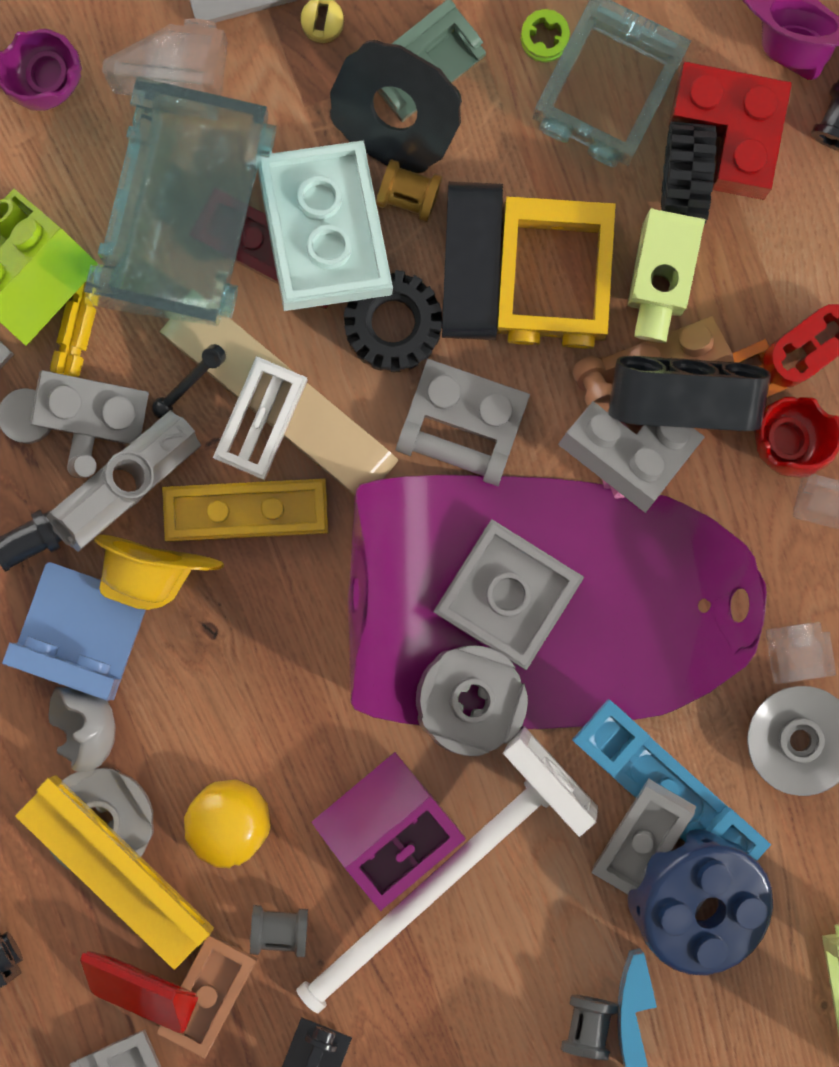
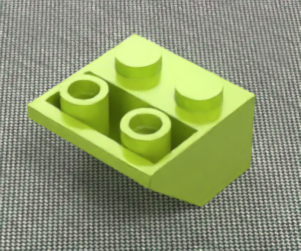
M13 188L4 199L0 200V323L27 346L100 265L61 227Z

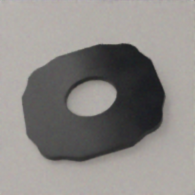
M369 40L363 43L359 49L346 57L330 91V117L334 126L343 133L349 142L364 140L366 154L386 166L393 159L399 161V167L414 173L425 172L431 165L443 159L461 124L460 106L462 98L456 86L448 80L440 68L398 44L383 43L378 40ZM390 86L397 87L409 94L417 108L415 123L406 128H396L382 121L374 108L373 101L376 91Z

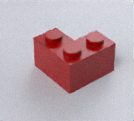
M684 61L678 75L669 125L671 122L716 126V137H721L713 177L714 191L764 200L772 190L792 82Z

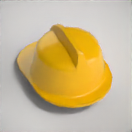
M99 534L94 538V542L105 548L100 593L108 599L137 609H155L163 607L172 601L191 570H219L224 568L223 562L202 555L150 548L110 535Z

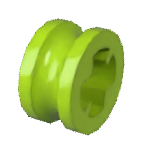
M542 9L533 12L523 23L520 39L522 49L528 57L535 61L544 63L555 61L563 55L568 46L570 36L568 22L563 15L555 10ZM544 23L547 30L557 28L560 36L554 37L553 43L555 46L553 48L547 49L543 42L535 44L532 42L530 36H536V25Z

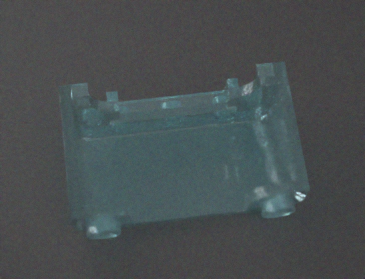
M136 77L130 102L131 106L136 107L133 124L128 127L126 135L129 141L105 242L100 243L98 255L105 265L90 266L84 292L94 306L218 326L221 317L231 318L235 308L238 286L230 284L260 157L270 158L277 126L268 124L267 106Z

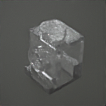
M821 622L765 630L773 683L782 684L836 676L830 632H822Z

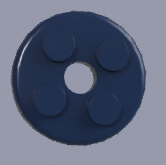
M694 829L686 834L687 841L680 848L669 852H657L652 855L647 864V870L641 885L637 889L630 890L627 901L630 913L641 932L645 944L660 961L673 970L689 975H711L724 972L741 963L753 953L763 940L771 923L774 907L773 891L767 873L758 861L741 845L721 838L707 830ZM707 898H718V908L714 915L706 920H696L695 912L698 905Z

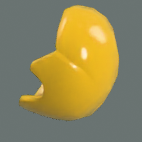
M237 779L213 782L206 786L193 799L184 816L185 841L198 859L216 868H231L234 865L240 866L248 861L269 835L271 826L267 802L255 787Z

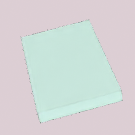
M364 140L257 155V170L283 310L289 311L392 295L393 285Z

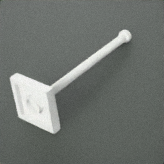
M525 726L507 743L503 754L527 779L524 782L526 789L312 983L304 981L296 989L299 997L313 1012L318 1014L327 1006L325 1000L539 806L542 805L547 808L550 805L579 837L596 823L598 806Z

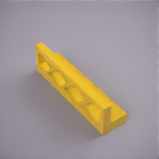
M57 775L49 777L36 790L35 796L15 817L175 970L211 934L214 927Z

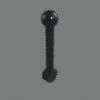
M217 344L208 346L202 352V361L165 398L160 397L154 401L152 405L154 415L161 418L168 411H173V405L209 368L214 369L224 363L226 360L224 349Z

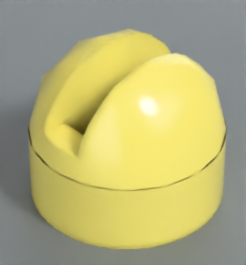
M310 0L307 2L301 12L303 32L309 39L318 43H327L335 40L341 34L344 27L343 11L339 4L334 0ZM319 6L328 7L324 31L314 29Z

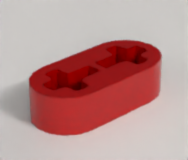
M828 304L815 311L768 347L764 354L763 366L764 369L770 372V380L774 384L781 387H794L811 378L839 356V331H837L835 337L822 344H819L815 338L816 335L826 328V324L834 321L839 326V304ZM802 347L807 355L800 359L794 368L786 370L781 363L786 358V354H790Z

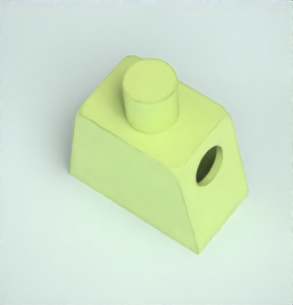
M650 208L642 224L627 306L639 309L634 337L657 343L667 342L671 316H681L688 305L705 219ZM653 276L665 277L670 282L669 291L661 292L655 289L652 285Z

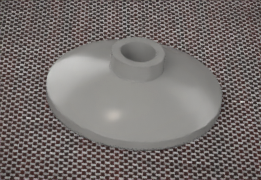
M794 686L782 689L763 701L751 719L747 735V747L751 762L764 781L781 792L797 796L816 795L831 789L839 783L838 698L819 688ZM797 730H803L809 736V745L802 751H796L790 744V737Z

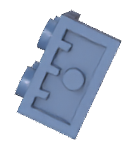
M48 562L41 575L17 643H9L2 664L107 701L114 700L146 610L133 608L104 597L100 593V579Z

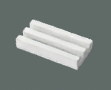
M256 356L213 458L265 481L308 381L307 377ZM265 372L272 375V379L241 451L236 456L229 453L261 376ZM283 381L289 382L292 386L257 465L250 462L251 455Z

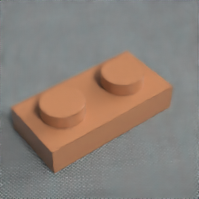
M210 934L205 939L181 987L195 992V996L199 997L186 1030L183 1033H177L160 1025L157 1034L205 1059L258 958Z

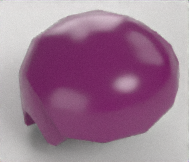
M47 28L27 31V33L24 31L17 32L12 43L4 51H0V87L11 101L29 110L47 111L59 106L69 98L80 82L82 70L80 56L66 36Z

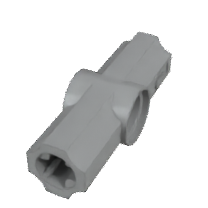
M171 410L168 411L124 450L113 455L104 467L47 514L46 517L50 521L54 532L66 545L73 547L79 552L125 511L135 506L146 493L201 447L195 430L183 417H179ZM124 470L130 473L135 479L136 490L127 492L117 487L113 481V471Z

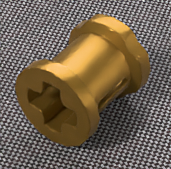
M391 159L379 189L376 205L384 208L387 204L419 214V220L427 223L439 192L442 176L434 174L429 178L399 167V161Z

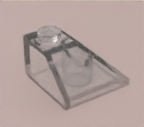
M185 19L184 26L169 24L104 59L102 72L115 94L220 106L228 47L225 31L217 30V24L212 21Z

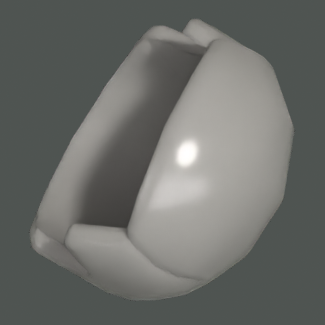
M55 687L50 698L49 723L63 730L67 737L66 743L58 747L56 751L72 762V770L77 772L92 771L99 767L110 755L115 742L116 725L112 709L107 700L70 687Z

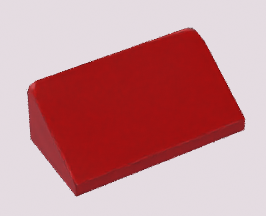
M91 951L83 952L80 962L89 988L96 997L177 1033H183L186 1030L199 998L195 996V992L110 955Z

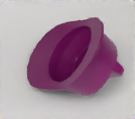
M742 0L762 20V47L766 56L807 80L816 79L821 74L824 65L830 60L836 46H839V16L831 12L819 0Z

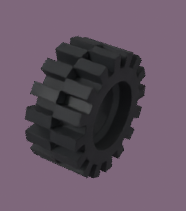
M682 122L670 123L665 149V164L663 167L661 211L705 219L704 224L707 223L711 205V192L713 191V173H715V125Z
M395 270V273H390L393 285L392 295L350 301L344 311V328L351 349L356 352L357 357L364 363L367 362L372 365L374 369L380 371L382 369L391 370V373L401 372L400 370L406 368H415L418 366V363L427 359L432 354L436 344H438L442 328V311L434 291L430 286L427 287L423 284L421 278L416 275L413 277L405 275V271ZM385 302H401L408 306L414 315V328L411 334L402 341H384L376 335L372 328V316L375 310Z

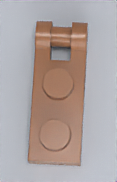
M711 316L669 332L666 343L646 341L602 359L595 356L583 358L574 365L572 374L578 387L587 391L585 395L587 406L594 401L608 412L612 391L611 383H613L616 361L619 357L646 356L734 362V358L714 317Z

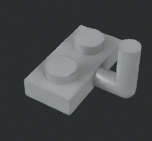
M42 370L39 372L29 425L72 433L73 438L67 470L74 478L88 477L96 470V462L91 457L95 438L129 445L141 435L149 392Z

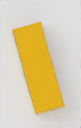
M326 479L162 487L165 542L329 534Z

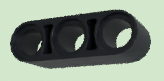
M448 182L442 338L496 340L503 184Z
M622 356L616 361L608 414L618 421L636 425L755 431L759 430L762 426L771 374L762 367L747 363Z

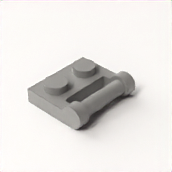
M427 358L395 451L411 456L412 452H416L484 476L483 482L498 487L530 394ZM424 418L496 442L492 456L420 431Z

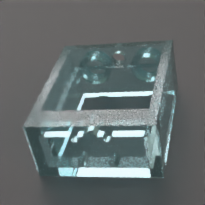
M589 0L535 106L533 119L541 122L539 126L540 131L555 140L567 143L571 137L589 146L587 153L603 164L616 167L618 162L629 166L689 48L691 40L611 0ZM592 30L664 65L626 142L554 107Z

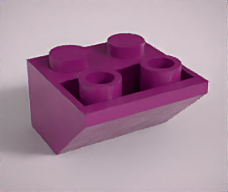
M396 752L311 822L343 867L380 911L466 840L464 833Z

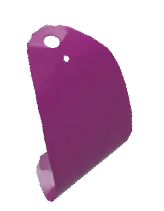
M405 476L360 484L355 490L350 582L348 589L350 696L353 708L368 716L398 723L419 725L416 691L420 678L427 666L442 651L471 645L487 647L433 612L491 519L584 577L528 669L524 670L513 663L516 667L514 669L519 674L521 683L525 685L528 695L527 712L520 729L524 726L527 729L584 727L607 699H610L632 720L661 716L709 694L744 669L756 653L764 624L767 590L766 583L758 571L754 555L744 542L714 519L668 496L659 495L645 513L626 497L614 498L611 489H605L603 484L554 478L502 476L497 487L483 482L484 476ZM744 589L749 597V611L743 621L736 622L731 614V600L737 590ZM702 599H706L711 603L710 609L705 613L701 612L698 607ZM474 684L470 686L468 692H460L458 702L463 704V713L467 716L471 715L473 709H483L485 705V699L478 696L479 687Z

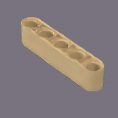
M195 290L159 331L197 365L202 361V352L211 344L221 346L226 353V360L217 368H209L207 373L237 398H239L256 356L293 371ZM263 372L249 404V408L256 414L272 379V375ZM283 381L266 420L273 428L292 386L291 383ZM306 383L284 437L354 496L355 490L360 484L384 479L399 460L334 404Z

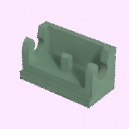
M452 0L444 1L392 43L405 47L440 68L451 83L486 56V52L481 46L483 41L456 8ZM390 86L383 87L377 91L401 122H404L417 111L413 99L405 91Z

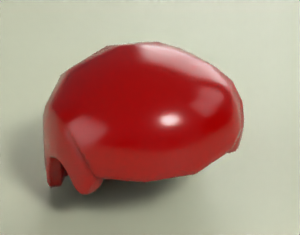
M782 397L766 406L762 426L759 430L754 431L757 452L762 461L779 475L798 478L808 477L827 467L838 454L839 416L830 415L824 411L816 398Z

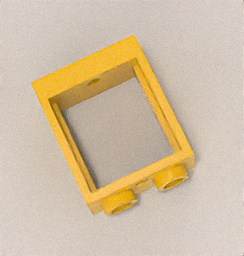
M506 196L497 334H508L507 342L518 345H539L540 337L562 338L563 347L591 349L594 348L595 340H605L608 335L615 203ZM518 228L598 233L593 320L513 314Z

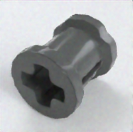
M253 905L250 955H259L261 950L295 952L296 957H305L308 909H299L297 913L264 911L262 905Z
M571 995L569 1004L574 1007L569 1036L567 1040L562 1041L561 1050L580 1057L608 1060L610 1051L605 1047L611 1015L618 1013L619 1004L590 996Z

